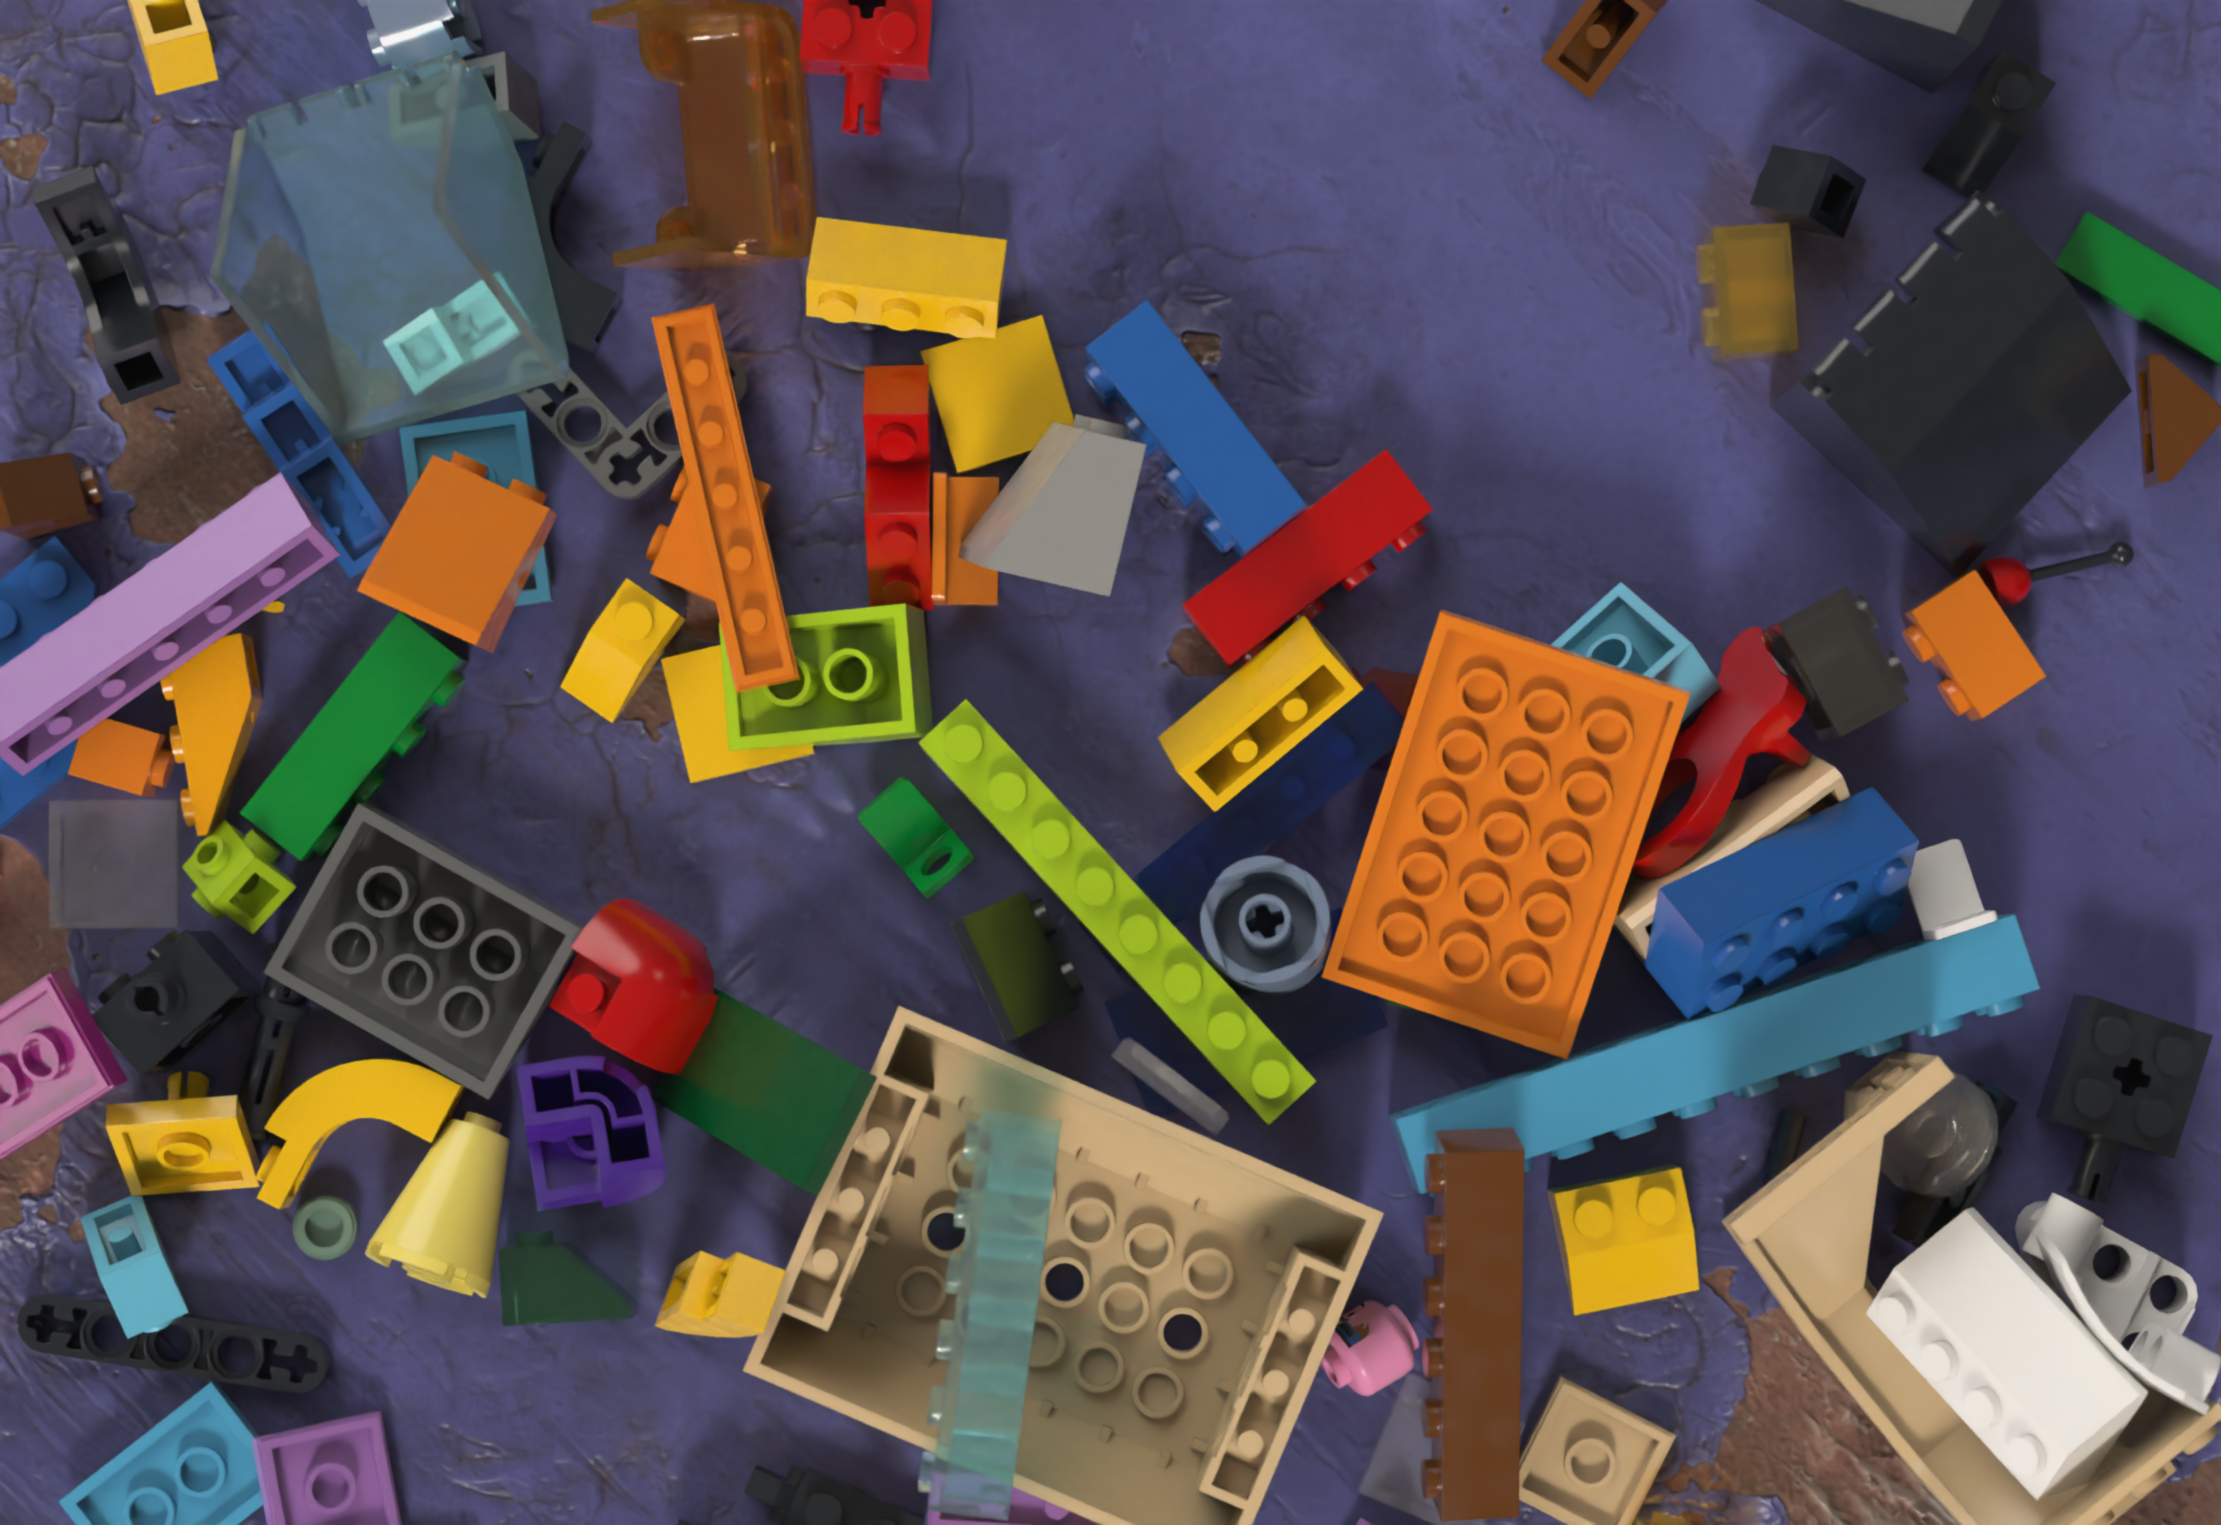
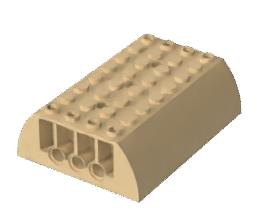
M899 1006L870 1072L877 1076V1079L816 1198L786 1268L765 1331L758 1334L743 1371L1101 1525H1252L1384 1213ZM952 1213L963 1221L966 1235L964 1241L958 1247L949 1250L941 1249L930 1240L928 1234L929 1223L938 1214ZM1061 1263H1068L1077 1267L1084 1279L1081 1292L1069 1300H1061L1054 1297L1046 1286L1048 1272L1051 1268ZM1178 1314L1193 1316L1201 1326L1200 1340L1194 1347L1188 1350L1174 1349L1164 1338V1327L1167 1321Z

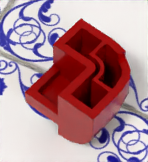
M629 898L615 899L598 911L571 946L573 950L578 952V955L550 1002L549 1007L591 1032L592 1038L624 1056L652 1069L679 1075L711 1020L719 997L714 995V971L705 952L708 948L691 932L642 902Z

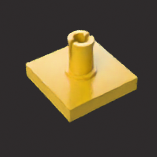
M188 1071L187 1087H183L184 1077L182 1072L171 1074L167 1083V1089L169 1090L168 1100L107 1104L105 1127L132 1196L260 1186V1181L256 1179L261 1165L238 1096L207 1097L209 1079L204 1074Z

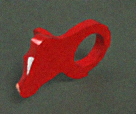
M1758 626L1743 630L1731 642L1721 659V670L1717 678L1721 688L1705 701L1695 723L1676 735L1645 830L1654 812L1665 798L1679 786L1697 778L1695 788L1685 807L1660 833L1644 841L1643 833L1630 872L1639 879L1659 878L1681 867L1704 847L1720 824L1732 801L1749 755L1761 752L1768 753L1802 769L1805 768L1812 755L1787 731L1802 716L1807 701L1804 695L1797 689L1798 683L1775 658L1771 638Z

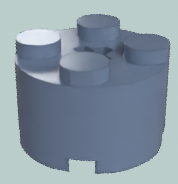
M357 0L362 7L368 6L375 28L367 31V38L376 61L381 67L391 64L397 77L402 76L404 79H407L430 69L467 61L482 55L483 49L473 43L482 39L473 0Z
M1255 856L1232 864L1215 880L1200 912L1201 934L1209 961L1221 978L1239 993L1258 997L1286 995L1305 986L1325 966L1332 941L1330 912L1326 896L1314 877L1296 865L1286 862L1284 859L1273 856ZM1262 916H1269L1273 924H1279L1275 927L1276 935L1271 938H1263L1260 932H1254L1258 929L1257 919Z

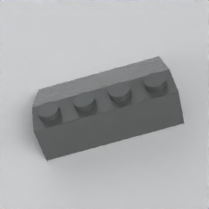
M358 803L263 973L489 1100L552 1001L573 964L578 952L573 950L571 946L587 924L374 804Z

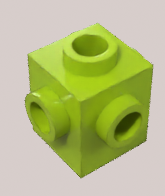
M226 820L209 837L199 843L192 856L181 866L197 886L191 895L200 906L218 920L227 915L252 934L261 927L296 889L295 884L275 862L281 852L267 837L255 828H252L245 835Z

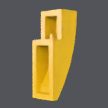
M699 1251L676 1266L654 1326L667 1331L711 1337L738 1338L764 1333L786 1271L739 1252L724 1260Z

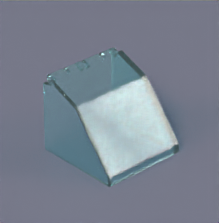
M456 50L414 62L412 67L418 74L422 84L415 85L406 67L402 66L356 81L355 93L358 101L351 87L345 84L299 99L298 103L305 111L308 120L302 121L296 107L289 102L249 115L247 123L250 132L246 127L234 132L210 278L340 444L562 380L568 376L569 356L522 161L479 66L468 68Z

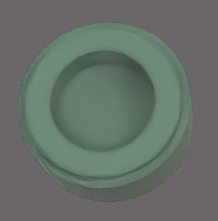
M330 1194L317 1196L306 1201L297 1211L293 1221V1235L299 1248L308 1256L320 1260L333 1259L348 1252L356 1243L360 1232L359 1216L352 1204L342 1197Z

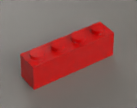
M1385 449L1182 605V610L1227 669L1239 660L1245 665L1272 642L1270 636L1287 623L1291 622L1293 625L1303 615L1312 621L1328 607L1321 600V597L1341 583L1346 591L1349 592L1377 571L1378 568L1371 559L1389 545H1392L1399 554L1429 530L1422 520L1429 516L1433 509L1389 451Z

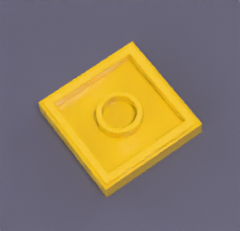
M1042 315L997 328L996 339L983 337L960 339L921 351L924 365H929V382L958 475L1029 454L1053 422L1069 426L1074 424L1072 411Z
M712 646L661 659L690 783L693 784L816 754L814 746L729 751L721 646Z

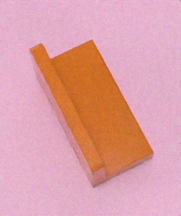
M947 472L933 473L932 601L934 605L998 606L999 571L987 569L959 558L958 554L962 542L999 495V477H948Z

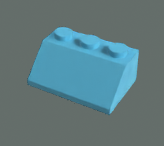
M1622 582L1551 644L1690 690L1691 693L1681 723L1721 688V685L1694 645Z

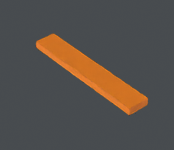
M713 303L651 317L736 693L799 680L798 668L715 305Z

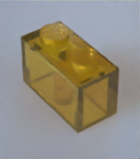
M1789 222L1713 227L1705 236V245L1696 246L1695 256L1698 283H1708L1710 308H1703L1700 311V333L1703 347H1713L1714 362L1788 358L1798 350Z

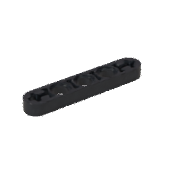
M45 1293L28 1300L20 1309L17 1317V1331L21 1340L30 1349L47 1354L291 1393H305L320 1386L329 1377L332 1369V1354L328 1345L318 1336L293 1330L184 1314L175 1318L170 1325L177 1324L184 1327L190 1333L192 1349L184 1360L173 1361L167 1359L158 1347V1338L163 1329L151 1333L143 1332L133 1336L118 1351H110L103 1348L95 1337V1328L97 1322L104 1315H116L110 1301L62 1293ZM51 1305L55 1307V1318L74 1322L80 1320L79 1308L87 1310L88 1313L80 1328L82 1347L73 1344L78 1334L76 1331L59 1330L53 1332L49 1340L43 1338V1327L34 1325V1316L45 1313L48 1306ZM231 1335L245 1336L255 1347L254 1362L245 1371L230 1369L221 1357L222 1345ZM268 1339L277 1340L278 1342L273 1354L290 1356L299 1351L300 1345L308 1347V1358L318 1361L317 1370L305 1373L303 1380H298L295 1378L296 1372L294 1367L274 1364L270 1366L272 1377L262 1375V1371L269 1359Z

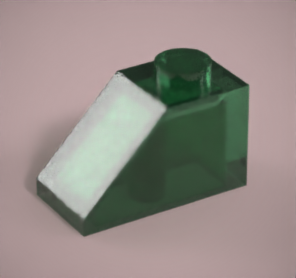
M553 1230L514 1233L515 1244H506L498 1248L503 1326L631 1319L638 1314L637 1300L571 1241L554 1242Z

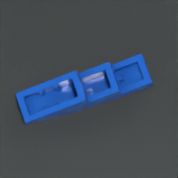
M261 322L209 354L206 360L241 410L243 419L278 468V474L281 472L311 505L340 554L336 559L351 579L370 566L393 525L300 380Z

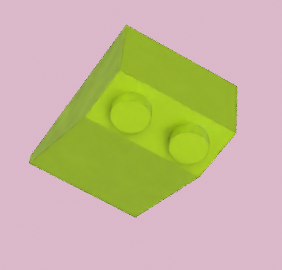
M904 603L786 616L800 679L742 693H736L722 628L719 623L729 751L925 737L933 729L923 609Z

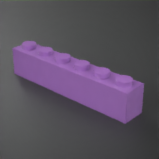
M280 472L266 483L255 487L239 502L213 520L202 524L193 534L160 557L149 561L140 571L107 594L96 598L87 608L54 631L43 635L34 645L0 668V757L19 774L24 776L340 555L309 502Z

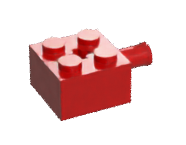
M803 0L800 62L804 73L844 76L843 123L841 124L840 131L846 134L859 135L860 111L865 109L863 125L865 136L881 135L884 80L930 81L935 0H878L879 5L884 7L875 8L873 18L868 19L862 18L860 8L855 6L863 4L865 0Z

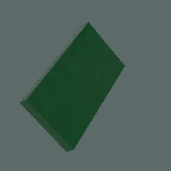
M714 987V995L719 997L711 1020L680 1074L663 1073L652 1095V1100L801 1189L819 1195L877 1076L730 994Z

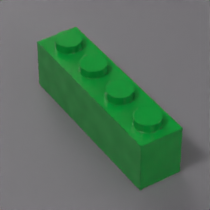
M399 611L249 800L240 814L298 860L311 862L316 855L325 859L331 853L345 828L341 823L354 806L358 803H371L387 782V778L380 773L397 753L400 757L405 758L420 742L427 731V728L421 722L433 706L437 703L442 708L446 707L461 690L467 678L460 674V672L467 665L468 661L412 617Z

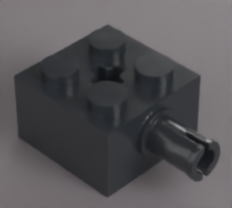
M173 930L147 952L146 956L152 963L143 971L132 977L128 973L121 975L99 994L97 999L103 1006L92 1017L99 1029L141 1076L167 1073L261 990L262 987L213 931L186 930L179 934L177 930Z
M2087 995L2073 996L2036 1113L2037 1117L2081 1130L2079 1136L2085 1138L2067 1193L2107 1205V1196L2122 1150L2129 1151L2130 1147L2158 1156L2175 1158L2213 1035ZM2116 1066H2128V1070L2135 1074L2131 1086L2123 1085L2122 1087V1082L2113 1078V1071Z

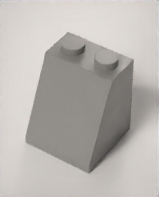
M1075 415L1073 426L1053 422L962 542L958 557L987 569L1110 597L1146 444L1127 440L1130 427L1082 415Z

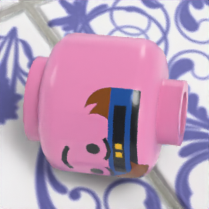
M1368 1300L1339 1318L1321 1364L1327 1376L1337 1388L1340 1389L1348 1385L1356 1393L1368 1397L1406 1375L1413 1368V1351L1419 1348V1341L1410 1322L1396 1305L1391 1304L1386 1307L1377 1301Z

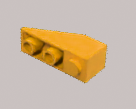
M243 633L223 636L160 680L165 699L167 701L174 700L178 725L170 727V741L176 762L178 764L185 763L189 788L181 789V806L187 826L196 825L197 836L209 837L224 821L263 701L253 638Z

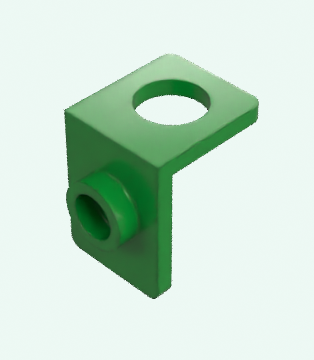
M904 776L898 778L858 813V820L900 866L925 898L933 896L974 859V855L956 833ZM952 853L951 858L942 869L934 874L927 875L929 868L936 860Z

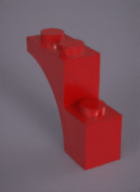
M929 365L865 366L863 396L866 459L864 521L870 607L906 603L923 610H934V603L932 601Z

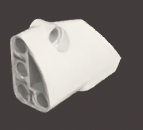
M2055 1193L2051 1194L2048 1201H2037L2026 1206L2018 1215L2015 1225L2016 1239L2022 1259L2140 1384L2157 1391L2179 1404L2206 1415L2210 1406L2204 1403V1400L2218 1375L2221 1357L2182 1335L2195 1311L2198 1298L2197 1286L2192 1277L2182 1268L2102 1225L2104 1220L2101 1217ZM2112 1244L2120 1256L2118 1270L2109 1278L2100 1279L2093 1269L2094 1255L2101 1247ZM2168 1275L2176 1285V1296L2170 1306L2157 1310L2150 1300V1289L2156 1279ZM2139 1332L2127 1352L2122 1347L2121 1342L2129 1334Z

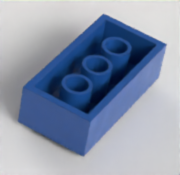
M1148 300L1144 301L1085 347L1086 364L1088 365L1083 369L1086 374L1084 376L1085 381L1106 407L1114 401L1117 402L1127 415L1123 422L1124 426L1130 427L1128 437L1131 441L1146 444L1144 456L1147 457L1155 451L1167 468L1162 471L1164 473L1162 479L1176 499L1184 507L1193 501L1206 517L1202 522L1203 526L1201 529L1222 557H1226L1233 551L1239 560L1243 559L1303 513L1306 507L1304 500Z
M1874 787L1866 789L1660 887L1645 967L1688 1021L1709 1011H1723L1733 1005L1740 996L1764 984L1766 986L1776 985L1785 980L1793 970L1817 958L1819 960L1830 959L1838 954L1846 944L1869 933L1877 935L1891 928L1898 921L1902 913V906L1911 877L1919 839Z

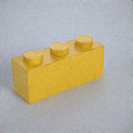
M817 217L806 278V316L823 318L833 323H847L851 321L884 325L898 331L917 329L950 333L955 337L964 339L975 337L996 339L1005 279L1007 240Z
M1303 615L1157 738L1176 772L1216 812L1361 692L1363 688L1343 657L1310 620Z

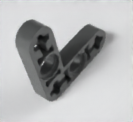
M543 348L529 349L520 354L512 364L510 380L517 396L600 485L616 498L627 501L639 499L653 489L683 461L680 444H665L656 435L655 427L658 418L664 412L672 410L668 391L626 428L570 367L551 350ZM726 355L729 369L736 374L732 378L737 405L740 408L748 396L750 387L748 375L737 360ZM534 363L542 369L550 364L554 365L556 369L551 373L550 378L564 395L568 393L571 385H575L579 389L578 394L569 397L560 404L552 418L545 413V409L556 405V403L540 388H536L530 393L525 388L531 381L526 370ZM585 406L595 409L599 413L602 423L598 435L587 442H578L570 438L566 430V421L570 413L579 407ZM644 432L651 446L664 456H667V458L659 466H656L654 459L649 455L637 468L638 474L642 477L639 483L632 486L624 480L616 486L611 480L617 473L612 462L620 455L628 461L634 459L644 449L641 445L634 442V439Z

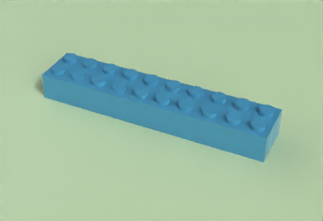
M2015 914L1997 915L1998 920L1939 940H1925L1923 937L1739 998L1729 1008L1720 1012L1709 1011L1690 1021L1686 1017H1682L1570 1054L1568 1059L1558 1058L1389 1114L1388 1116L1412 1188L1420 1194L1427 1192L1424 1181L1425 1154L1435 1153V1131L1513 1128L1525 1149V1173L1534 1169L1530 1159L1532 1157L1551 1152L1552 1157L1557 1156L1558 1160L1570 1158L1595 1149L1592 1137L1611 1131L1613 1137L1619 1136L1621 1140L1657 1128L1654 1117L1672 1111L1673 1117L1680 1116L1681 1119L1700 1115L1718 1108L1715 1096L1733 1091L1734 1097L1742 1095L1743 1099L1757 1096L1779 1088L1780 1085L1777 1079L1779 1075L1793 1071L1795 1076L1803 1075L1804 1078L1817 1076L1841 1067L1839 1055L1854 1051L1855 1056L1864 1054L1866 1058L1877 1056L1902 1047L1903 1044L1900 1038L1902 1034L1915 1031L1916 1036L1926 1034L1927 1037H1933L1963 1027L1964 1022L1961 1015L1974 1010L1977 1016L1988 1014V1017L2021 1008L2026 1005L2023 994L2038 990L2040 987ZM1429 1193L1430 1197H1434V1193Z

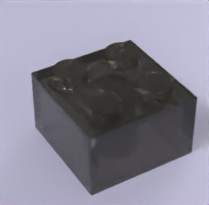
M1847 586L1822 597L1763 629L1769 639L1772 640L1775 658L1798 683L1797 689L1804 695L1807 701L1804 712L1821 743L1840 738L1909 700L1903 687L1910 683L1903 665L1892 650L1883 653L1872 633V630L1878 628V622L1870 605L1862 594L1859 593L1852 596Z

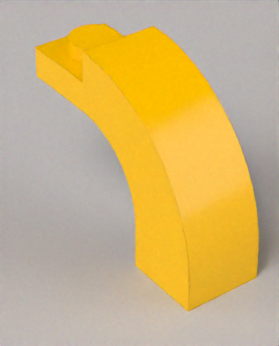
M404 1058L359 1060L341 1064L319 1073L296 1088L279 1105L264 1127L265 1130L283 1138L286 1142L283 1148L273 1145L263 1160L256 1179L264 1184L257 1199L278 1210L290 1207L327 1138L336 1129L357 1118H377L389 1121L430 1143L435 1142L448 1121L452 1118L467 1087L423 1062Z

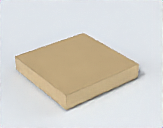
M1560 1375L1520 1453L1519 1500L1568 1525H1632L1676 1435Z

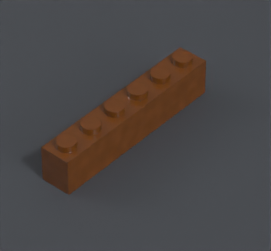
M1513 1128L1435 1131V1153L1425 1154L1424 1157L1425 1187L1427 1193H1434V1215L1424 1217L1423 1239L1426 1254L1434 1255L1433 1277H1424L1423 1279L1424 1312L1426 1317L1433 1316V1338H1424L1422 1342L1423 1371L1426 1378L1432 1377V1398L1422 1400L1421 1420L1424 1437L1432 1438L1431 1459H1422L1421 1487L1424 1498L1433 1499L1441 1521L1519 1518L1525 1149Z

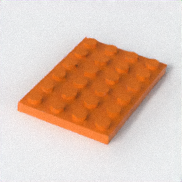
M1442 609L1438 616L1322 978L1568 1059L1691 691Z

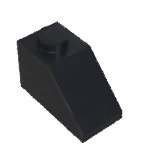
M2000 50L1984 67L1922 168V171L1967 199L1977 190L1983 194L2024 136L2056 83L2005 51Z

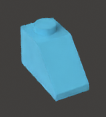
M131 1195L80 1217L99 1278L127 1339L143 1332L159 1331L170 1325L175 1318L189 1313L178 1281L142 1195Z

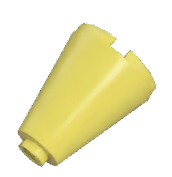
M466 1112L463 1121L450 1119L372 1236L365 1252L366 1256L388 1268L392 1259L403 1262L401 1267L407 1270L406 1275L461 1294L473 1296L475 1292L482 1298H487L492 1284L510 1140L499 1134L502 1124L494 1119L473 1112Z

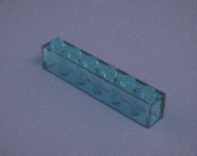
M984 1108L982 1110L981 1122L968 1121L963 1161L975 1162L972 1188L959 1187L954 1218V1227L966 1228L963 1255L950 1253L945 1284V1293L957 1294L954 1321L941 1319L936 1359L948 1360L945 1387L932 1385L927 1425L939 1427L936 1453L923 1451L918 1484L919 1492L930 1493L928 1507L930 1511L1008 1521L1062 1119Z

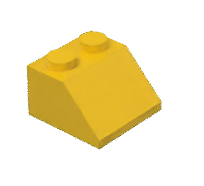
M1668 1164L1547 1190L1574 1316L1700 1290L1694 1227L1681 1167Z

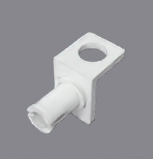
M1951 839L1916 851L1907 889L1925 940H1939L1998 920L1995 910L1984 911L1960 840Z

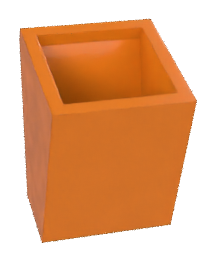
M454 451L450 462L432 455L366 571L357 591L493 653L558 514L550 508L543 506L548 494L530 485L512 479L508 489L485 479L489 467Z

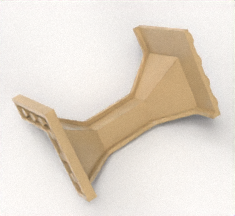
M1893 1050L1845 1089L1844 1122L1721 1222L1800 1333L1911 1471L1960 1525H2110L2177 1471L2171 1463V1459L2181 1451H2184L2187 1455L2195 1453L2217 1435L2218 1429L2214 1424L2221 1420V1405L2206 1398L2204 1403L2210 1407L2205 1415L2141 1384L2149 1393L2088 1483L2039 1501L2035 1500L1866 1314L1879 1293L1869 1281L1866 1270L1884 1135L1955 1078L1939 1056Z

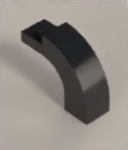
M563 121L557 134L549 131L541 140L532 160V166L538 168L534 177L510 166L499 196L496 221L497 242L506 275L524 305L557 337L595 357L624 301L617 292L573 269L565 261L560 251L556 233L558 212L567 191L593 144L586 132Z
M93 166L32 188L34 204L59 248L82 300L91 329L96 360L120 404L123 405L180 384L179 370L170 335L146 267L115 199H109Z

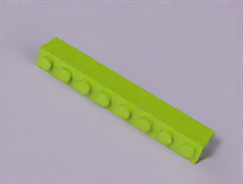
M967 699L918 742L923 751L1267 1126L1316 1082L1310 1073Z

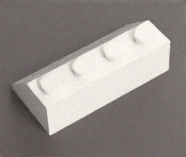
M1973 1207L1961 1212L1892 1270L1866 1312L1867 1316L2036 1501L2088 1483L2149 1393Z

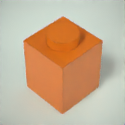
M106 718L78 738L68 774L140 796L154 798L157 787L165 788L174 769L175 758L173 751L169 750L171 744L170 736Z

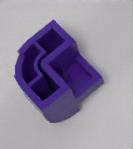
M576 1056L516 1066L525 1137L538 1211L601 1201L602 1208L610 1207L647 1196L662 1186L665 1181V1162L655 1105L647 1085H643L629 1070L606 1061V1056Z

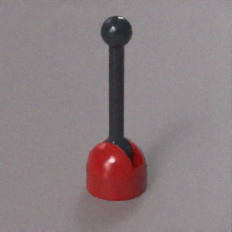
M2116 542L2109 548V551L2031 570L2027 568L2025 563L2014 557H1999L1981 562L1979 576L2001 609H2005L2019 604L2030 591L2032 582L2110 563L2118 567H2124L2132 562L2134 551L2128 543Z

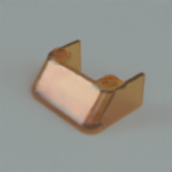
M628 0L591 10L592 23L638 29L640 58L647 71L658 81L678 84L688 206L671 208L662 213L656 226V243L612 253L613 266L690 271L782 263L807 257L811 253L816 210L804 73L800 62L801 39L798 27L792 16L785 9L778 6L737 0Z

